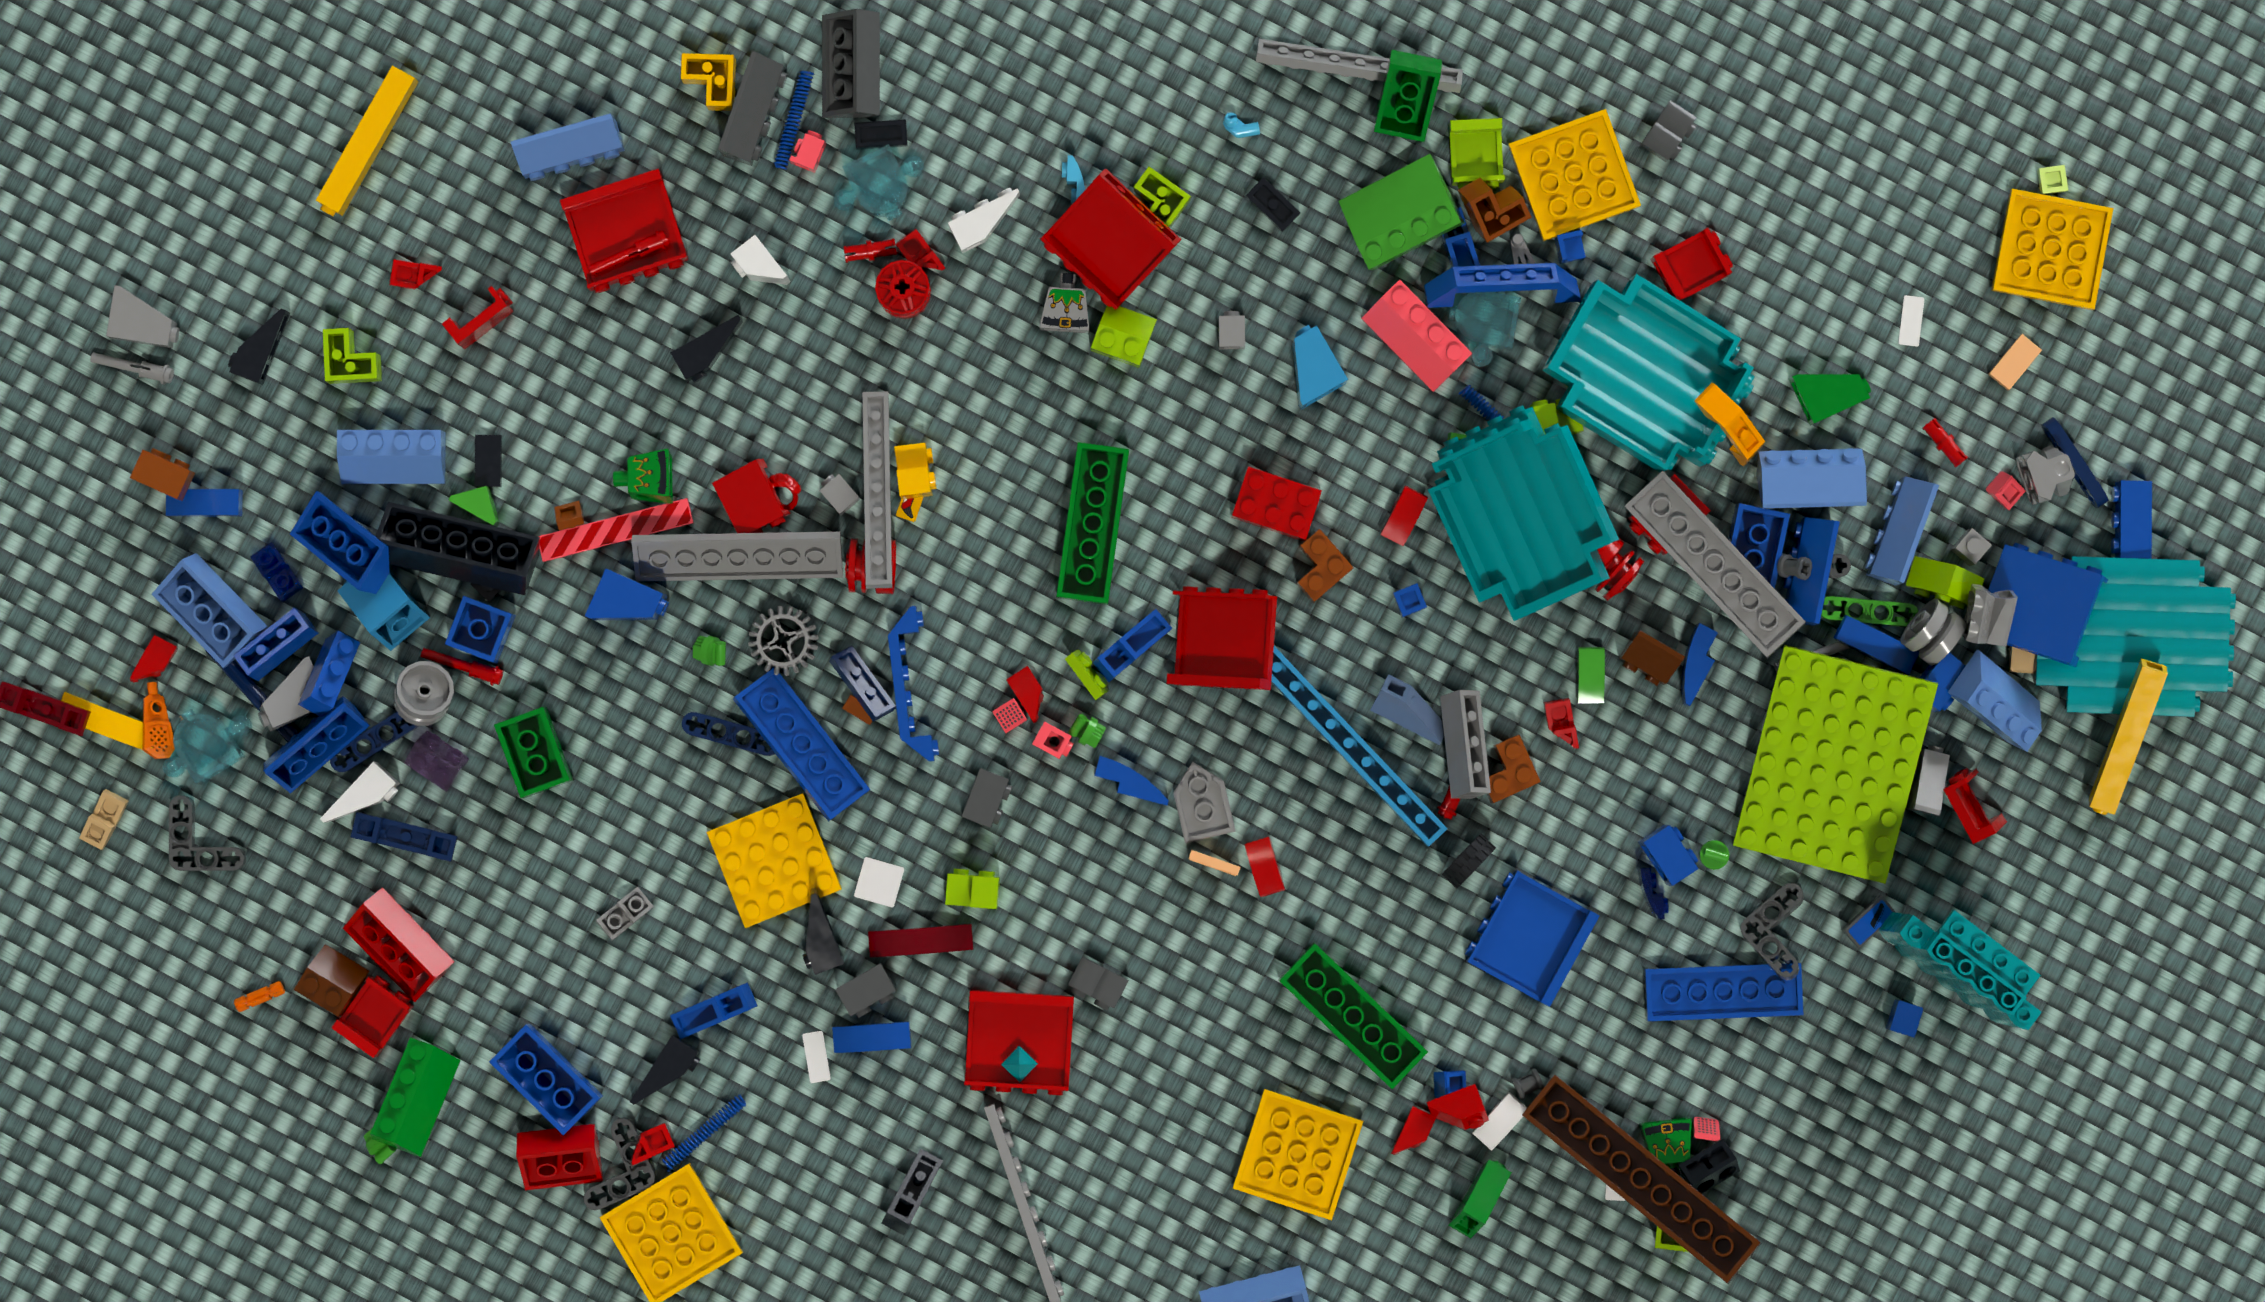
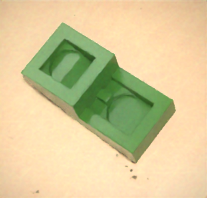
M1578 647L1577 701L1578 703H1604L1605 649L1604 647Z

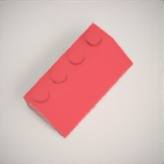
M1401 280L1397 281L1361 318L1432 392L1472 355V352Z

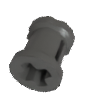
M1784 554L1779 558L1777 571L1781 577L1796 576L1801 580H1806L1811 575L1812 562L1809 558L1801 557L1798 559L1788 554Z
M1843 554L1833 555L1829 576L1836 579L1849 573L1851 563L1847 556ZM1837 560L1838 564H1843V569H1840L1838 573L1837 569L1832 568V564L1836 563Z
M1535 1068L1531 1070L1530 1074L1519 1079H1512L1521 1100L1525 1098V1095L1538 1089L1542 1091L1544 1088Z

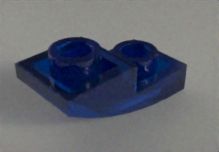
M272 542L250 556L280 601L284 602L304 588Z
M1638 868L1641 890L1648 907L1656 919H1665V913L1669 912L1668 899L1663 898V893L1652 892V888H1656V874L1651 873V868Z

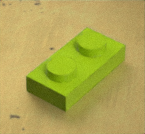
M1078 649L1065 658L1095 700L1110 691L1107 688L1108 683L1102 674L1096 673L1091 666L1092 661L1085 652L1081 653Z

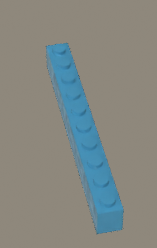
M1274 646L1271 683L1412 832L1429 847L1448 828Z

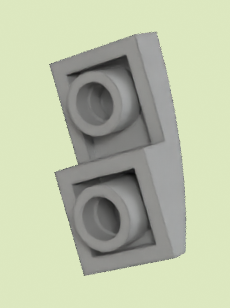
M636 887L617 902L615 906L599 917L596 923L608 938L613 941L654 906L639 887Z

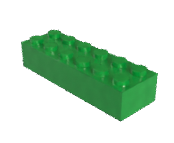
M1081 442L1077 444L1057 598L1108 605L1129 449Z
M1315 943L1278 979L1391 1089L1428 1053L1418 1041Z

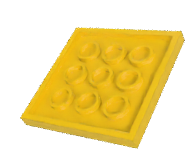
M1606 109L1508 144L1543 242L1555 238L1557 235L1569 233L1641 206Z
M2011 189L1991 291L2094 310L2114 208Z
M804 793L707 832L745 928L809 903L810 891L814 887H816L820 898L842 890Z
M1264 1089L1232 1188L1332 1221L1363 1120Z
M690 1163L599 1217L649 1302H662L743 1253Z

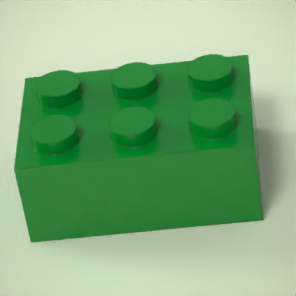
M1391 49L1375 116L1374 132L1425 142L1441 76L1442 60Z
M541 707L494 724L520 798H527L573 781L547 707Z

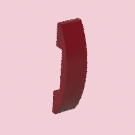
M2 681L0 685V708L83 736L91 713L90 711Z
M972 924L868 932L870 958L974 950Z

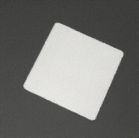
M865 857L854 897L894 907L904 868Z

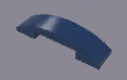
M356 812L351 838L407 850L452 862L458 836L359 812Z

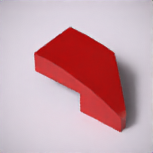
M916 228L895 243L907 261H911L924 268L942 271L945 269L942 262Z
M393 259L389 286L415 290L442 270V266Z
M154 635L136 665L130 681L135 683L139 682V679L161 676V672L165 671L176 654L177 646Z
M1026 666L1006 679L1033 723H1036L1039 718L1040 704L1044 698L1043 689L1029 667Z
M1564 698L1543 702L1548 729L1575 749L1579 748L1570 699Z
M1412 1106L1391 1154L1396 1155L1404 1150L1416 1148L1425 1143L1436 1117Z
M665 1123L639 1134L630 1161L632 1166L675 1147Z

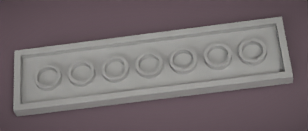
M1664 471L1660 472L1625 505L1628 511L1767 658L1806 623Z
M840 531L632 535L631 543L636 581L843 578Z

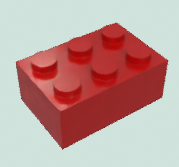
M1248 466L1231 518L1305 542L1322 490Z

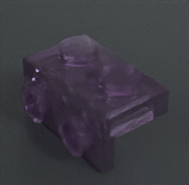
M426 731L415 742L404 764L447 792L452 787L461 769L468 763L469 758L460 750L441 740L438 735Z

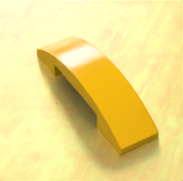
M63 693L61 701L91 712L85 729L142 749L143 721L99 706L70 693Z

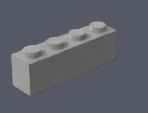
M1457 690L1440 696L1451 798L1472 799L1491 793L1480 691Z

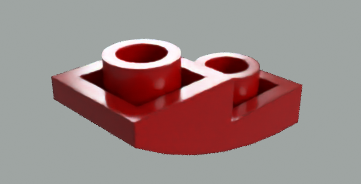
M1405 485L1380 535L1404 546L1426 504L1428 496Z
M1270 837L1244 844L1260 897L1284 891L1285 886L1282 874L1276 861Z

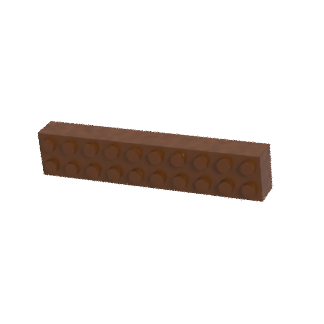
M1556 1075L1552 1077L1522 1114L1534 1126L1727 1284L1732 1281L1761 1245V1242Z

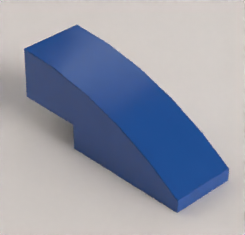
M1460 207V208H1458V210H1459V212H1460V214H1461V216H1462V218H1463V220H1464V222H1465V218H1464V215H1463V212H1462V208ZM1466 222L1441 235L1451 267L1480 266Z
M188 489L183 501L166 495V516L242 517L243 491L240 489Z
M1155 609L1102 653L1093 664L1106 680L1110 682L1173 628Z
M1844 615L1834 636V639L1872 660L1879 661L1889 668L1909 675L1919 655V651H1910L1895 638L1847 615Z
M1697 623L1693 630L1683 662L1681 692L1682 703L1687 707L1691 706L1715 661L1706 656L1718 632L1701 623Z
M1102 756L1099 757L1095 776L1119 782L1117 793L1168 805L1169 800L1145 777L1117 761Z
M747 982L670 1016L679 1038L682 1039L753 1009L758 1005Z
M910 1021L832 1027L834 1053L894 1050L912 1047Z

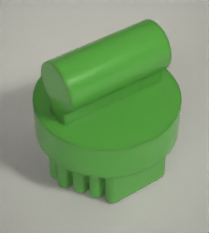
M699 636L693 645V658L705 665L713 666L715 664L723 666L726 660V642L720 641L719 638L713 636Z
M1079 714L1068 732L1071 736L1078 737L1080 744L1084 746L1088 744L1096 748L1106 727L1099 724V720L1092 716L1090 719H1087L1085 715Z
M1711 840L1702 845L1699 851V858L1705 867L1713 870L1720 869L1729 860V850L1724 843Z
M371 1128L363 1136L366 1141V1148L370 1155H375V1161L382 1164L397 1148L373 1140L370 1135Z

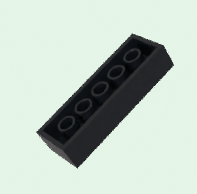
M392 502L387 503L375 536L388 546L389 564L521 595H526L539 557L540 537Z

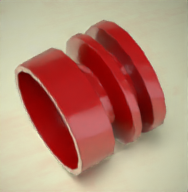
M905 260L894 261L882 268L877 276L875 285L877 299L883 309L893 317L901 319L916 317L929 304L931 297L930 283L926 273L917 264ZM901 282H905L906 286L910 287V289L905 290V294H900V291L896 289V287H900Z
M851 538L850 547L846 554L845 576L849 593H856L857 581H861L862 593H866L868 590L866 589L865 539L863 550H859L858 538ZM891 540L892 588H875L876 594H894L896 540Z
M1620 538L1611 544L1597 549L1610 578L1598 583L1595 590L1599 592L1605 585L1609 586L1610 588L1603 595V598L1607 601L1621 593L1638 575L1640 567L1645 562L1639 557L1630 564L1628 561L1635 553L1633 550L1621 556L1619 552L1624 542Z

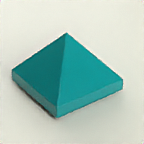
M1018 1046L1001 1065L1021 1082L1038 1063Z

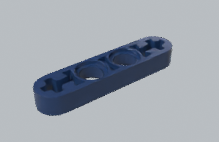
M2054 417L2041 425L2044 433L2055 448L2069 456L2075 473L2074 478L2095 508H2099L2107 503L2109 500L2105 491L2060 423Z
M396 712L356 737L330 759V764L338 772L350 771L409 734L418 726L414 724L411 726L408 723L400 726L403 732L399 733L398 727L392 720L396 718V722L399 723L404 719ZM385 725L393 728L394 735L390 740H383L380 737V729ZM363 739L369 740L372 745L371 751L367 754H362L358 750V743ZM352 746V750L359 757V760L356 761L355 757H351L346 761V767L343 765L338 766L336 763L339 761L338 755H349L352 752L348 748Z
M697 712L686 714L682 720L683 730L691 736L764 756L775 755L771 748L769 752H766L765 747L757 744V749L752 748L756 740V733H759L755 728ZM698 717L697 722L706 725V719L711 720L707 726V735H702L704 729L695 728L694 731H690L687 721ZM717 723L723 724L726 728V734L722 738H715L712 735V727ZM742 730H747L751 734V740L746 745H740L736 739L737 734ZM760 735L758 739L764 740V738Z

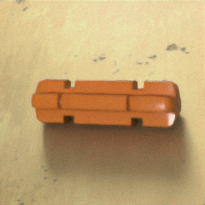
M278 981L270 984V987L265 986L248 993L246 997L236 998L234 1005L237 1011H245L249 1009V1006L254 1007L271 1000L273 996L283 995L285 993L283 984Z

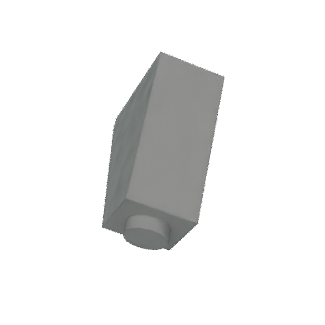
M114 285L106 336L115 340L173 348L174 343H177L180 330L177 327V323L128 290Z
M309 656L298 664L259 708L261 711L258 713L259 719L263 727L268 726L270 732L313 714V712L298 705L314 667Z
M1928 745V749H1921L1906 810L1930 816H1940L1944 795L1943 789L1945 788L1950 755L1943 753V748Z

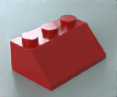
M595 1124L573 1126L564 1135L556 1128L517 1133L516 1157L525 1191L603 1181L599 1140Z

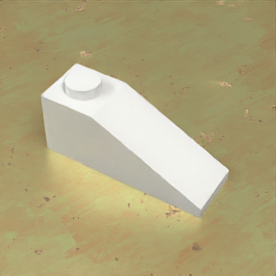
M372 762L320 820L323 823H328L379 804L384 800L388 802L397 794L398 790L396 787L400 783L378 762Z

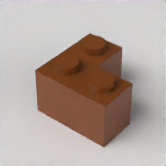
M1478 178L1458 189L1475 231L1487 243L1532 218L1523 196L1511 185L1494 195L1492 189L1481 178Z
M152 448L150 452L142 450L130 478L183 501L195 472L188 470L190 464L178 459L171 462L172 456Z
M1321 529L1316 531L1299 547L1316 567L1299 580L1297 585L1314 603L1354 568Z
M1520 735L1493 745L1503 770L1489 776L1491 793L1487 794L1490 803L1498 802L1541 782Z

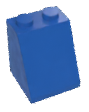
M605 569L585 617L593 620H658L660 615H665L670 602L666 601L667 595L609 569Z

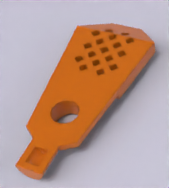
M148 682V695L143 698L142 750L154 759L170 758L176 749L171 722H169L164 697L158 694L157 682ZM154 703L159 706L158 712L153 710L152 706Z

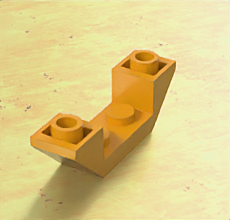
M1711 383L1694 401L1705 417L1721 427L1733 444L1729 450L1740 465L1744 467L1762 448L1765 440L1745 412L1716 384Z

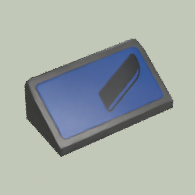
M1878 895L1841 930L1859 949L1879 931V928L1891 912H1896L1882 895Z

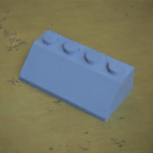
M611 113L510 141L521 173L525 179L530 178V181L542 179L545 177L544 173L555 171V174L567 172L570 170L569 166L579 164L580 167L594 164V159L597 158L613 159L620 156L619 152L625 151L617 121Z
M337 430V460L341 484H445L446 432L442 430Z
M1862 449L1758 451L1756 477L1763 509L1867 506L1866 465Z
M1906 476L1901 478L1900 482H1895L1891 495L1894 496L1892 505H1887L1882 517L1883 520H1886L1883 530L1879 529L1874 539V544L1877 545L1874 554H1869L1865 564V568L1868 569L1867 576L1894 586L1905 582L1939 485Z
M197 553L182 559L152 593L155 599L223 668L235 660L233 655L268 628Z
M1976 650L1948 693L2006 742L2028 752L2042 731L2040 701L1981 651Z
M1300 1265L1199 1291L1201 1302H1309Z

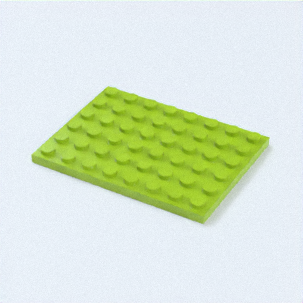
M1784 645L1733 846L1886 884L1938 683Z

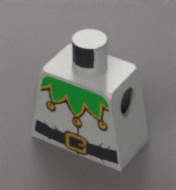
M1060 273V287H1049L1040 322V330L1089 334L1085 289L1075 288L1076 274Z

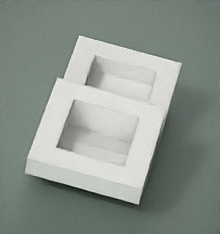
M1509 1092L1492 1109L1488 1115L1489 1121L1485 1122L1481 1127L1475 1128L1472 1134L1492 1151L1521 1120L1522 1114L1527 1107Z

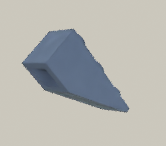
M1388 674L1370 711L1440 745L1444 737L1443 721L1411 685Z

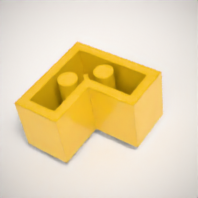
M682 53L681 80L683 84L707 85L706 107L708 110L731 111L735 101L736 59L734 55Z
M926 443L894 446L901 499L933 496L932 490L937 489L934 472L929 470V464L934 463L932 448H927Z

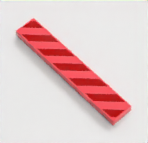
M688 498L674 501L672 504L666 503L538 536L540 537L539 549L542 561L547 562L632 540V535H652L694 524Z

